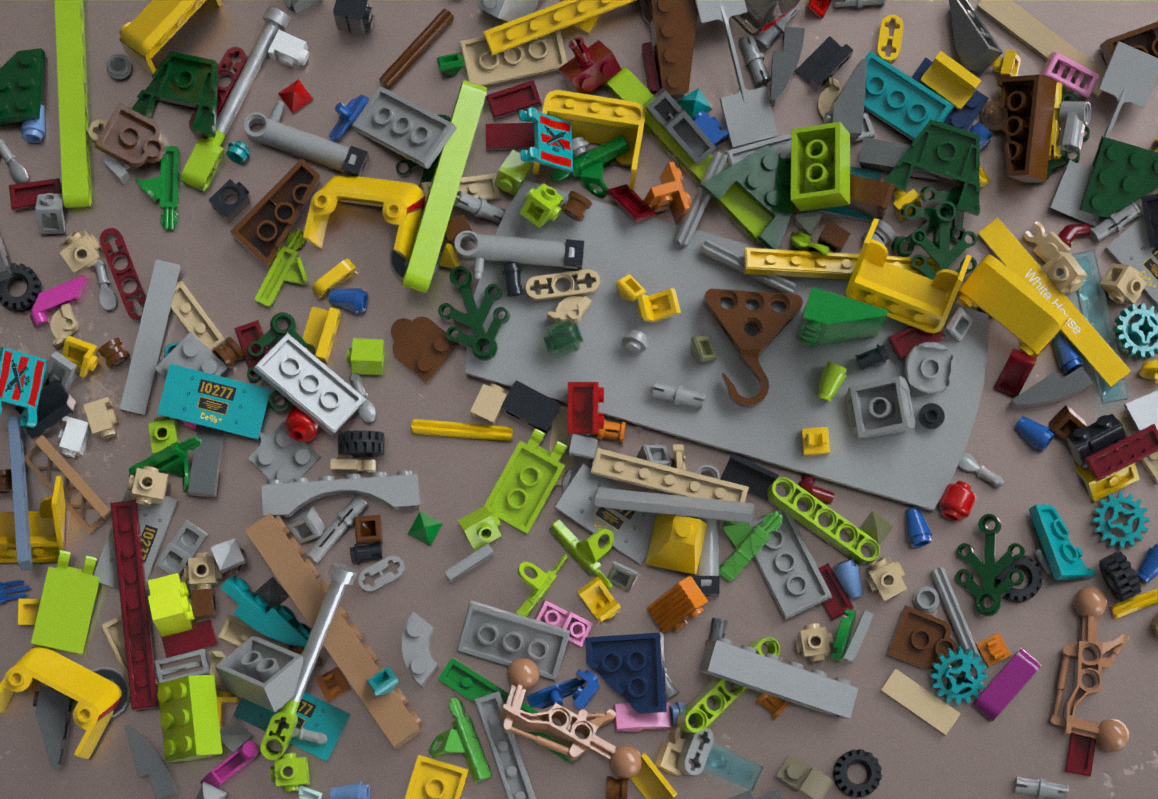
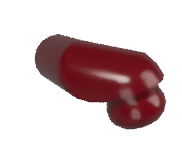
M1089 223L1067 225L1057 236L1071 248V242L1075 237L1090 236Z
M802 475L801 482H798L801 488L823 503L830 505L833 502V492L813 486L815 482L813 476Z

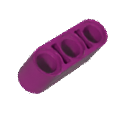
M1021 648L972 704L993 721L1042 665Z

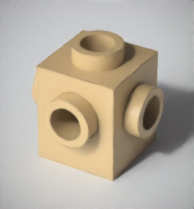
M84 229L80 233L74 231L65 238V242L59 245V253L73 273H75L82 267L87 269L93 266L98 261L97 258L100 257L98 248L101 246L93 234L88 235Z
M1114 263L1111 264L1100 282V285L1110 294L1109 298L1118 304H1135L1147 284L1140 277V272L1130 265Z
M144 466L143 469L137 468L136 475L130 476L128 490L132 491V499H135L136 503L145 506H151V503L163 505L168 474L159 473L157 468Z
M196 553L195 558H188V565H184L185 581H189V584L196 588V590L212 589L214 586H219V579H222L223 573L219 570L214 556L211 557V553ZM205 566V574H198V568Z
M880 557L870 563L871 566L866 569L869 577L865 579L872 592L877 590L879 596L884 601L907 590L901 578L905 573L898 561L894 563L889 557Z
M819 623L805 625L804 630L798 633V638H795L797 654L801 653L802 660L809 659L810 662L823 661L825 656L831 653L830 648H834L832 633H827L826 627H820ZM812 637L820 639L819 646L811 644Z

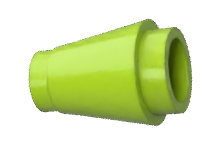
M828 361L826 367L823 366L817 396L831 402L847 377L845 375L847 369Z

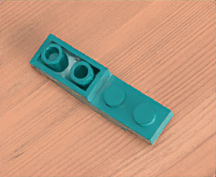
M232 576L220 587L239 604L233 613L247 625L277 641L305 647L312 629L308 625L298 622L294 618L292 610L287 606L277 604L270 609L268 602L263 597L255 595L250 591L248 583L240 577Z

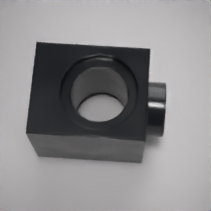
M231 179L208 200L211 207L228 223L251 203L247 196L250 192L240 182L235 184ZM236 195L238 199L234 204H226V197Z

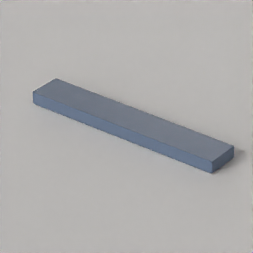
M17 415L8 416L16 550L17 562L23 571L32 568L23 426L19 424L20 419Z

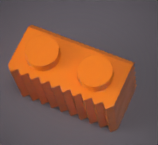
M689 576L678 582L650 604L647 610L650 611V615L656 620V624H659V628L662 629L663 633L671 629L677 632L688 624L686 622L688 617L692 620L704 612L702 606L708 603V600L693 578Z

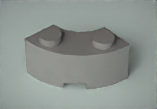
M412 612L403 630L402 654L411 676L423 688L439 668L430 653V640L435 630L415 612Z

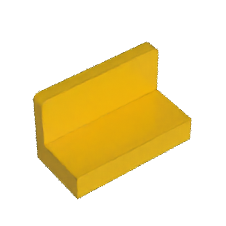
M942 51L937 54L932 65L921 77L923 84L953 104L958 110L964 107L981 83L979 78Z
M312 307L302 337L307 344L314 346L315 357L324 363H328L342 316L339 309L330 307L329 311Z
M1135 463L1098 482H1095L1089 468L1083 470L1079 465L1075 467L1076 472L1085 481L1089 497L1093 502L1140 480Z
M644 752L640 755L642 757L641 770L637 775L630 777V780L644 798L673 799L676 797V791Z

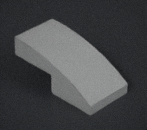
M185 520L173 541L168 543L155 565L170 575L175 573L181 575L184 571V565H188V558H194L209 534L189 520Z

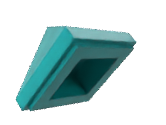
M700 88L678 100L681 108L685 110L691 119L701 111L706 113L712 110L711 105Z
M388 666L369 678L367 682L375 695L379 696L391 694L398 683V679Z

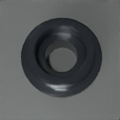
M928 403L920 409L918 418L923 427L936 429L944 422L945 414L939 405ZM930 411L934 412L936 419L930 420L927 417V413Z

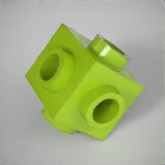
M543 183L537 189L532 188L524 198L526 202L519 213L540 228L547 221L551 220L553 222L562 211L559 206L564 198L555 189Z
M296 753L283 754L281 759L274 760L275 766H270L271 782H276V787L278 788L283 787V792L299 791L300 785H310L307 757L297 758ZM292 768L293 774L287 777V770Z

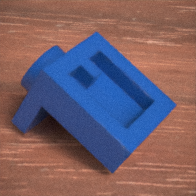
M579 669L576 673V676L587 684L585 687L580 685L572 696L575 700L573 707L579 711L584 710L600 689V684L597 683L599 678L587 669L585 672Z

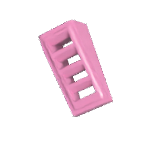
M1057 52L1050 53L1040 75L1062 83L1063 87L1086 98H1089L1100 76ZM1056 62H1059L1060 64L1055 74L1052 73ZM1065 67H1070L1065 78H1062L1061 75ZM1075 71H1078L1079 73L1074 83H1071L1070 81ZM1084 75L1089 76L1084 87H1079Z

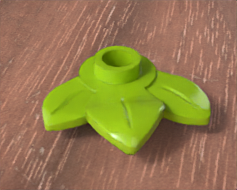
M799 230L798 233L792 232L790 235V243L803 251H809L811 247L819 250L825 256L828 252L833 253L828 246L813 242L811 240L813 236L805 231Z

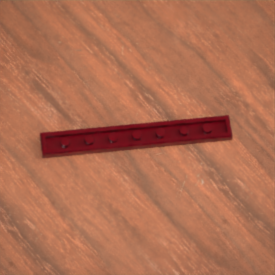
M136 500L110 503L131 709L134 711L159 707L138 503H136Z

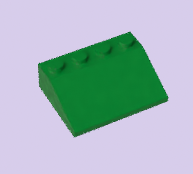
M812 287L796 338L800 339V343L803 345L815 347V344L821 346L877 337L889 310Z

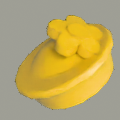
M1158 360L1144 362L1138 372L1139 376L1154 380L1158 384Z

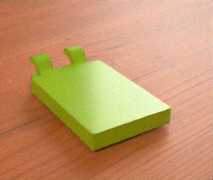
M535 428L528 443L519 441L484 505L489 513L495 512L498 518L529 534L566 467L560 460L568 448V445L561 441L556 443L552 453L540 447L539 445L546 433L538 428Z
M60 550L57 566H48L31 644L83 654L100 577L93 576L97 558L86 555L83 570L68 567L71 552Z

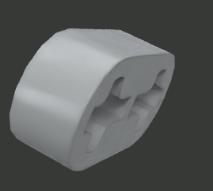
M388 556L364 569L358 577L359 586L363 591L373 593L400 579L405 572L403 561L397 556ZM392 561L394 564H400L397 568V574L394 575L392 572H388L383 575L382 572L389 568V562ZM367 574H370L371 577L378 574L381 575V577L374 581V587H371L369 584H363L366 581L365 576Z
M705 728L698 733H688L678 759V768L683 774L698 775L703 771L714 741V736L710 729ZM698 735H701L703 743H700V740L697 739ZM689 759H692L691 761L694 763L693 768L688 763Z

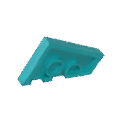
M1034 505L1029 508L1033 525L1038 533L1041 547L1045 552L1054 579L1088 580L1096 576L1093 568L1088 569L1081 559V556L1084 555L1079 547L1075 548L1068 538L1070 531L1053 505Z

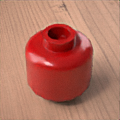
M296 406L291 408L284 423L287 435L300 442L312 440L320 427L311 417Z
M957 481L956 484H948L938 502V506L942 510L941 514L953 521L968 518L976 501V495L971 491L972 487L962 481Z

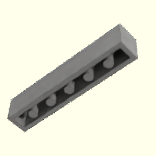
M718 637L717 640L707 641L699 672L839 719L851 718L858 688L850 686L851 681L835 677V680L827 678V673L820 670L812 669V672L803 670L804 665L789 661L788 664L780 662V657L765 653L764 656L756 654L757 649L741 645V648L732 646L733 641L726 638Z

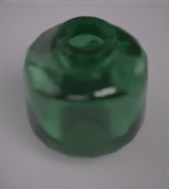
M568 319L548 326V336L543 337L548 352L554 351L558 357L578 351L581 346L580 343L584 342L578 324H573Z

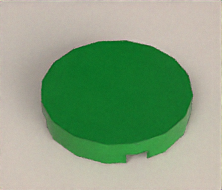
M851 609L844 611V615L848 617H843L840 621L833 642L834 648L837 651L831 652V659L841 661L844 656L856 618V611Z

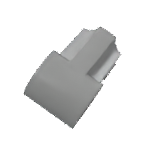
M1063 101L1061 103L1060 121L1062 124L1058 141L1060 150L1070 153H1077V151L1081 150L1085 125L1089 124L1091 118V105L1089 102Z

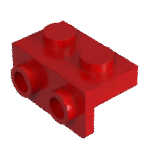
M568 382V434H599V429H604V413H599V403H604V387H599V382Z

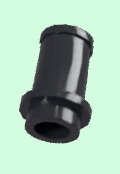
M518 263L504 265L502 274H505L507 296L523 295L520 277L522 268H519Z
M877 344V348L855 355L861 371L880 362L885 364L886 360L890 359L885 345L880 346Z
M380 542L362 546L354 544V547H349L351 562H357V565L361 561L383 559Z

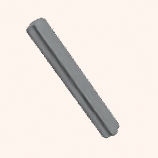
M721 152L714 153L701 184L722 172L727 161L725 154ZM700 186L676 237V243L684 247L689 245L711 197Z
M706 240L701 248L703 254L780 293L793 294L796 288L795 283L782 276L745 274L744 258L710 240Z
M939 567L932 570L930 573L959 645L964 653L970 648L973 651V656L976 654L980 656L945 569Z

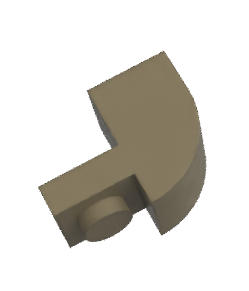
M791 753L776 777L795 788L799 794L807 799H824L834 784L824 773L815 767H811Z

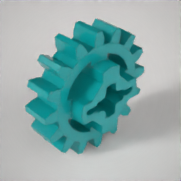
M1141 303L1138 306L1132 304L1128 309L1122 310L1120 312L1121 316L1114 320L1119 325L1112 329L1113 332L1119 335L1114 341H1121L1122 345L1119 349L1120 351L1127 349L1128 357L1136 354L1137 360H1140L1144 357L1149 359L1154 354H1158V314L1154 313V306L1146 309L1145 303ZM1134 316L1132 323L1128 324L1129 319ZM1154 339L1152 345L1148 347L1150 340Z
M1119 492L1116 498L1109 494L1107 496L1108 502L1103 499L1100 500L1098 503L1102 508H1095L1093 511L1098 515V517L1092 519V523L1098 524L1094 533L1101 532L1102 537L1100 541L1103 542L1108 539L1109 547H1113L1115 543H1118L1119 549H1123L1125 543L1129 547H1133L1135 545L1134 539L1138 542L1143 539L1140 532L1146 533L1149 530L1143 526L1150 521V518L1143 516L1148 509H1141L1139 507L1142 502L1141 499L1136 502L1132 501L1133 494L1131 493L1126 498H1124L1122 492ZM1122 504L1127 505L1132 510L1130 511L1128 509L1123 508ZM1109 508L1110 517L1104 522L1105 512ZM1118 517H1130L1123 524H1112ZM1137 519V527L1133 533L1132 523ZM1112 530L1119 533L1120 537L1111 534L1109 531Z
M958 646L954 653L950 648H947L948 655L944 656L939 653L938 656L941 661L939 663L932 662L936 671H931L929 675L936 680H933L931 685L933 688H938L936 693L939 697L945 694L944 699L948 703L952 698H954L957 705H960L962 698L967 703H970V696L972 694L977 698L979 697L978 688H986L981 681L988 679V675L982 672L987 667L984 663H979L982 658L978 654L973 656V651L970 648L965 653L961 646ZM971 663L975 668V676L970 673ZM962 671L965 677H957L955 679L953 674H960ZM942 674L948 678L947 687L942 682Z

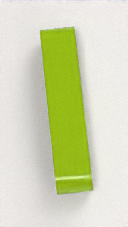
M781 477L768 487L767 497L771 503L848 558H854L855 563L867 565L879 556L880 546L873 538L792 480ZM777 485L784 487L786 490L785 497H781L776 493ZM797 501L806 503L807 512H802L798 509ZM819 516L827 518L828 527H823L819 524ZM840 531L848 533L849 542H844L840 539ZM861 546L869 548L871 552L870 558L862 555Z
M771 637L755 639L748 645L757 649L756 654L764 656L761 652L763 643L768 647V654L778 656L780 653L778 641ZM715 677L677 716L679 729L686 733L703 731L747 687L732 683V689L727 691L725 688L726 680ZM709 696L714 700V707L711 710L707 706ZM691 714L696 718V724L693 728L688 722Z

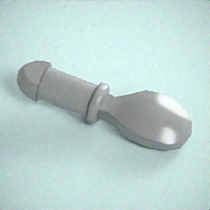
M0 138V155L5 160L4 163L9 164L11 178L17 184L27 183L29 178L26 169L15 160L16 156L11 153L5 141Z
M98 259L93 265V269H95L97 285L100 287L99 299L102 307L106 311H111L116 306L117 298L115 293L108 287L110 281L107 278L105 263L103 260Z
M351 373L349 381L352 387L364 398L367 397L368 394L364 390L361 376ZM366 399L358 411L363 421L371 423L376 416L373 403Z
M963 453L958 464L960 469L976 473V477L986 480L995 487L1003 486L1004 480L1000 475L994 474L984 466L979 467L974 457Z
M282 720L279 732H282L287 725L286 720ZM296 727L292 737L298 736L299 740L303 739L319 745L326 743L328 740L323 732L318 733L306 730L303 727L301 730Z

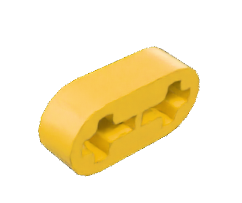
M885 16L879 29L876 55L889 64L895 62L900 53L903 21L899 16ZM890 22H894V27L898 28L894 30L893 36H888L889 28L885 27ZM887 42H891V51L895 52L891 53L890 57L885 56L886 53L881 51L885 50Z
M347 258L319 278L311 286V289L318 298H323L330 293L331 289L337 288L351 277L357 268Z

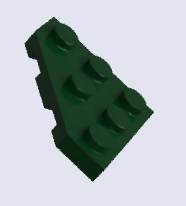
M42 48L17 51L0 68V124L40 119L45 52Z
M1101 136L1079 210L1106 218L1157 189L1158 152Z

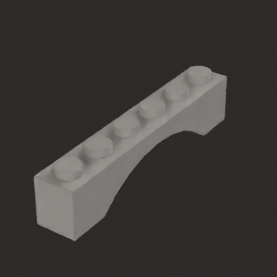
M398 471L396 476H386L385 472L372 473L371 477L360 478V474L345 475V479L335 480L334 476L319 477V481L310 482L308 478H295L293 483H282V480H268L267 485H261L263 517L271 513L274 518L280 516V518H291L298 510L312 501L336 494H357L370 497L384 503L394 511L420 509L418 474H412V471Z

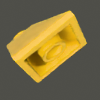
M657 514L646 565L697 575L707 523L690 517Z

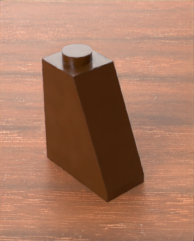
M850 174V205L842 207L883 220L896 185Z

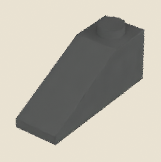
M949 0L955 48L961 57L960 62L969 71L973 70L983 73L1003 52L968 0Z
M862 59L856 65L830 110L824 116V124L841 122L850 133V139H857L862 134L867 59Z
M40 686L39 691H36L34 694L33 707H36L35 713L52 769L61 771L74 699L51 687Z

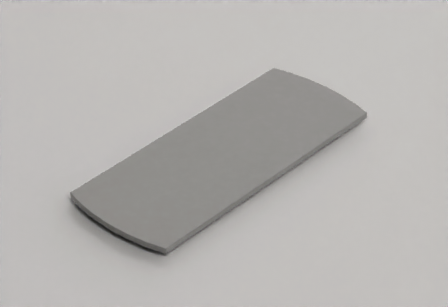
M524 181L507 208L495 236L566 242V239L584 241L582 270L591 269L597 272L600 277V287L594 294L581 296H586L592 300V305L583 315L582 321L579 324L565 322L561 323V325H553L547 319V312H556L558 304L565 298L533 301L526 294V283L534 276L571 272L570 270H564V267L518 263L519 268H522L520 277L524 294L508 297L505 274H502V271L504 270V265L512 263L485 260L482 279L478 280L474 295L477 308L479 309L485 296V289L489 284H496L502 290L501 298L494 301L483 324L485 332H487L494 319L493 312L496 308L504 307L508 310L510 319L507 323L502 324L495 340L498 344V351L492 359L488 361L479 360L473 354L472 348L466 347V375L512 388L517 380L545 396L564 404H568V382H599V387H604V403H599V413H604L605 416L933 511L947 485L952 480L967 446L976 419L984 384L988 353V314L952 305L947 319L960 307L969 315L973 323L962 341L958 342L946 330V319L942 328L946 338L938 342V344L944 345L953 355L956 361V373L953 381L945 389L938 393L927 394L915 390L908 383L904 375L905 359L898 360L888 341L889 336L910 327V325L886 317L877 337L821 346L815 344V347L803 345L800 343V339L796 338L811 288L814 287L847 297L846 288L849 280L782 276L796 284L793 294L801 296L803 305L800 312L758 357L759 363L769 380V390L766 398L755 407H740L730 399L722 373L734 384L737 392L746 398L754 397L760 392V383L740 358L738 351L703 303L704 295L709 289L780 292L703 254L701 248L706 240H710L743 257L744 248L757 247L695 230L689 245L684 247L676 243V237L681 225L654 217L635 224L619 207L591 199L589 200L592 202V206L584 212L582 222L568 217L561 211L553 222L549 220L539 228L519 212L526 202L524 198L532 188L537 189L541 185ZM555 189L564 198L559 206L561 207L562 204L567 203L569 193ZM630 274L646 290L647 293L645 295L647 296L673 288L676 291L681 314L655 323L644 321L638 313V299L635 301L621 299L615 283ZM586 276L583 282H577V277H572L575 284L574 290H579L578 284H586L587 288H591L592 283L596 282L591 280L590 276ZM559 279L555 284L556 289L560 292L568 291L571 286L570 282L566 279ZM552 280L547 281L548 286L540 287L539 283H534V288H531L530 291H535L536 295H540L542 289L549 288V294H552ZM496 288L490 291V296L496 295ZM724 298L720 301V305L725 309H730L734 306L733 301L729 298ZM755 300L746 302L749 310L754 311L760 308L759 303ZM777 301L772 304V308L776 312H783L786 309L782 302ZM505 312L498 314V319L505 317ZM748 325L744 328L745 333L749 336L758 334V329L754 325ZM469 327L468 335L476 338L473 328ZM630 330L643 333L648 338L647 349L639 353L627 350L622 341L624 335L628 334ZM708 335L717 360L698 362L691 356V338ZM489 344L484 345L482 348V352H487ZM877 344L880 346L885 345L890 359L886 360L885 364L880 362L861 371L855 355L877 348ZM828 361L847 369L845 373L847 377L831 402L817 396L823 366L826 367ZM897 376L905 378L910 389L915 418L914 429L857 439L850 431L845 399L848 388ZM655 381L675 387L682 385L683 389L706 393L702 409L681 403L678 406L674 405L672 401L653 398V390L664 392L654 389ZM928 403L939 405L945 414L944 422L936 429H927L919 422V411ZM930 411L927 413V417L930 420H935L936 414ZM828 427L830 453L803 456L801 429Z

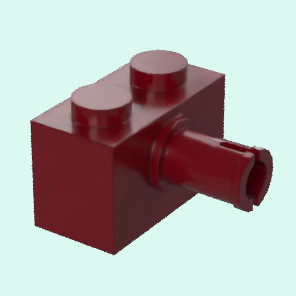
M582 37L574 38L576 46L572 40L569 42L568 46L575 57L558 68L567 87L573 92L581 94L591 93L622 70L613 52L598 40L587 48Z

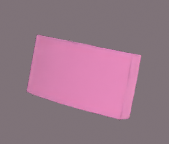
M543 600L534 618L544 623L571 630L568 641L580 647L583 646L593 626V623L546 600Z
M666 702L667 712L645 714L636 712L630 703L615 704L613 706V710L616 713L614 718L615 731L641 732L643 729L668 731L672 727L670 702Z

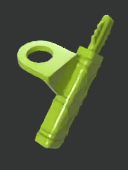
M297 228L295 232H290L286 239L287 247L282 245L281 249H279L278 255L271 268H269L260 289L257 291L258 293L255 296L257 303L271 308L285 281L301 285L309 284L301 258L298 257L299 253L296 251L302 248L304 241H306L303 238V230L301 231Z
M560 519L553 522L549 528L551 535L560 542L563 548L568 551L571 557L578 562L589 576L593 574L595 577L598 576L606 588L610 590L612 584L599 570L601 564L597 560L611 549L614 543L613 532L607 528H601L589 538L579 541ZM603 534H606L608 537L607 543L604 547L599 548L598 540Z
M564 554L551 571L548 570L547 573L530 562H523L518 566L517 573L519 577L534 590L515 614L525 617L529 615L535 604L539 602V599L557 577L555 574L568 558L567 554ZM524 569L532 570L536 578L528 577L524 573Z

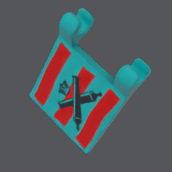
M534 107L527 108V111L520 110L519 120L522 122H533L535 147H530L528 151L520 150V159L526 162H537L566 172H573L572 122L538 112Z
M1 347L0 415L2 412L1 401L21 406L25 409L21 414L19 424L23 427L31 428L36 426L37 407L48 360Z

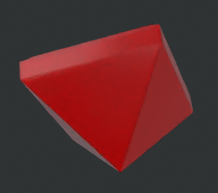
M807 0V7L819 18L823 19L831 0Z
M299 79L278 93L292 114L313 100Z

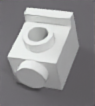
M278 30L268 50L271 60L275 61L276 57H279L278 60L288 66H292V64L299 67L300 65L304 66L310 54L306 41L281 30Z
M65 416L62 421L66 424V427H62L58 435L59 447L61 448L60 454L75 458L76 454L83 456L91 433L90 425L88 422Z

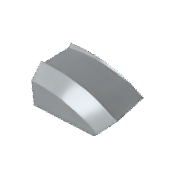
M897 376L848 388L845 399L850 431L857 439L914 429L915 418L910 389L905 378Z

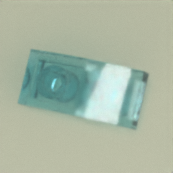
M713 743L704 769L753 791L763 767Z

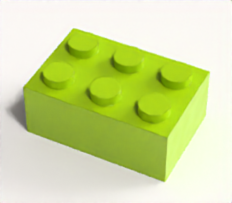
M841 122L791 129V201L800 211L850 205V133Z
M192 675L158 683L157 696L160 704V724L163 734L165 762L193 761L222 754L214 675Z

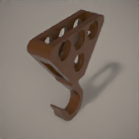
M709 289L704 295L703 303L738 351L740 358L758 379L761 387L760 392L756 396L751 398L743 397L737 392L736 387L729 378L722 373L728 395L740 407H755L764 401L769 390V380L759 363L758 357L800 312L803 300L797 294ZM724 298H729L733 301L734 306L730 309H725L720 305V301ZM755 300L759 303L760 308L754 311L749 310L746 302ZM777 301L782 302L786 309L783 312H776L773 310L772 304ZM748 325H754L758 329V334L749 336L745 333L744 328Z

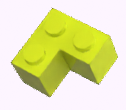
M178 573L148 580L150 590L148 600L151 615L161 636L164 637L192 630L191 620H194L195 616L192 604H189L187 597L190 595L187 581H182Z

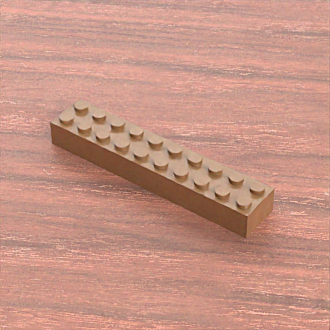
M269 513L244 531L308 624L313 628L328 590V585L324 580L318 582L316 576L319 575L318 571L309 558L305 561L302 559L301 555L304 554V551L294 537L290 540L286 535L290 531L280 516L274 518ZM339 603L323 645L391 744L398 750L422 733L420 726L423 723L414 709L408 712L404 706L408 701L398 687L391 694L375 695L367 680L383 670L384 666L378 668L374 663L378 660L377 656L368 644L363 647L360 642L363 636L354 623L347 624L345 619L349 616Z

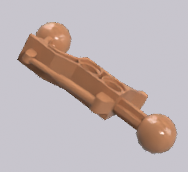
M1088 586L1080 589L1075 595V609L1082 616V639L1076 643L1066 645L1062 649L1063 658L1057 684L1058 691L1053 717L1050 719V722L1063 727V735L1067 736L1070 733L1093 738L1097 740L1102 749L1108 752H1117L1122 750L1129 741V731L1122 721L1107 719L1098 724L1074 717L1077 705L1087 695L1101 692L1102 668L1112 667L1116 655H1119L1124 645L1129 642V637L1126 634L1120 635L1113 641L1097 642L1098 617L1102 616L1106 611L1108 603L1107 597L1102 590L1097 587ZM1085 648H1090L1094 651V661L1089 662L1083 658L1082 652ZM1112 649L1109 658H1102L1104 653ZM1075 657L1074 689L1064 705V718L1058 717L1062 693L1065 689L1070 658ZM1084 674H1089L1093 677L1094 686L1092 688H1087L1082 684L1081 678Z
M519 658L509 664L506 676L511 688L506 704L503 705L497 716L504 720L502 725L504 732L510 731L533 740L536 744L566 755L570 761H574L586 749H589L608 760L611 770L616 776L630 778L638 774L642 766V757L635 747L630 745L615 747L595 735L600 727L608 725L616 717L614 710L609 709L607 712L594 713L580 710L576 715L555 703L546 712L531 714L520 709L525 692L536 686L539 680V669L535 662L528 658ZM552 718L560 720L562 726L555 725ZM525 731L544 733L549 737L555 739L556 741L562 743L563 745H560L538 735H532ZM575 731L581 732L585 739H579Z

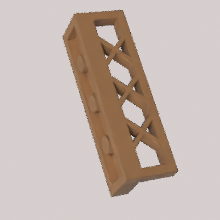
M41 435L35 441L37 445L25 455V462L52 492L54 491V485L50 482L51 471H60L65 475L63 489L66 508L91 535L112 517L111 510L55 447ZM41 450L48 456L47 467H37L31 461ZM41 471H47V478ZM69 481H70L74 486H68ZM68 490H78L82 494L81 505H73L67 501ZM87 500L91 505H85V501ZM74 508L81 509L80 515ZM85 509H95L102 517L89 526L84 520Z

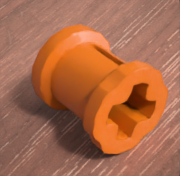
M604 418V429H599L597 440L609 439L623 444L626 421L617 423L606 421ZM606 429L617 430L618 432L606 431Z
M764 693L755 701L770 711L774 720L790 703Z

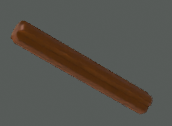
M443 9L380 77V83L388 89L391 88L453 21V14L447 9Z

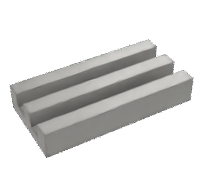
M489 544L484 545L446 570V577L450 583L454 582L494 556V551Z
M866 610L863 612L842 661L848 664L854 661L874 617L872 613Z
M205 648L154 661L158 683L185 676L210 675ZM201 656L200 661L164 670L160 668L162 665ZM203 666L204 669L163 680L164 675Z

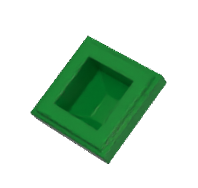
M460 52L437 58L440 71L452 77L465 66L462 53Z
M420 511L408 535L431 546L443 523Z

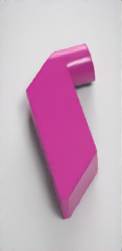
M83 275L39 293L30 314L33 326L36 328L47 324L46 313L61 308V305L78 301L87 284V277Z
M253 741L245 742L240 749L210 771L200 783L206 782L219 788L257 757L259 746Z

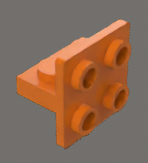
M674 161L668 162L660 175L662 185L651 187L643 201L655 212L666 210L669 205L674 222L679 223L690 209L691 199L688 192H684L681 184L683 182L681 170L676 168Z

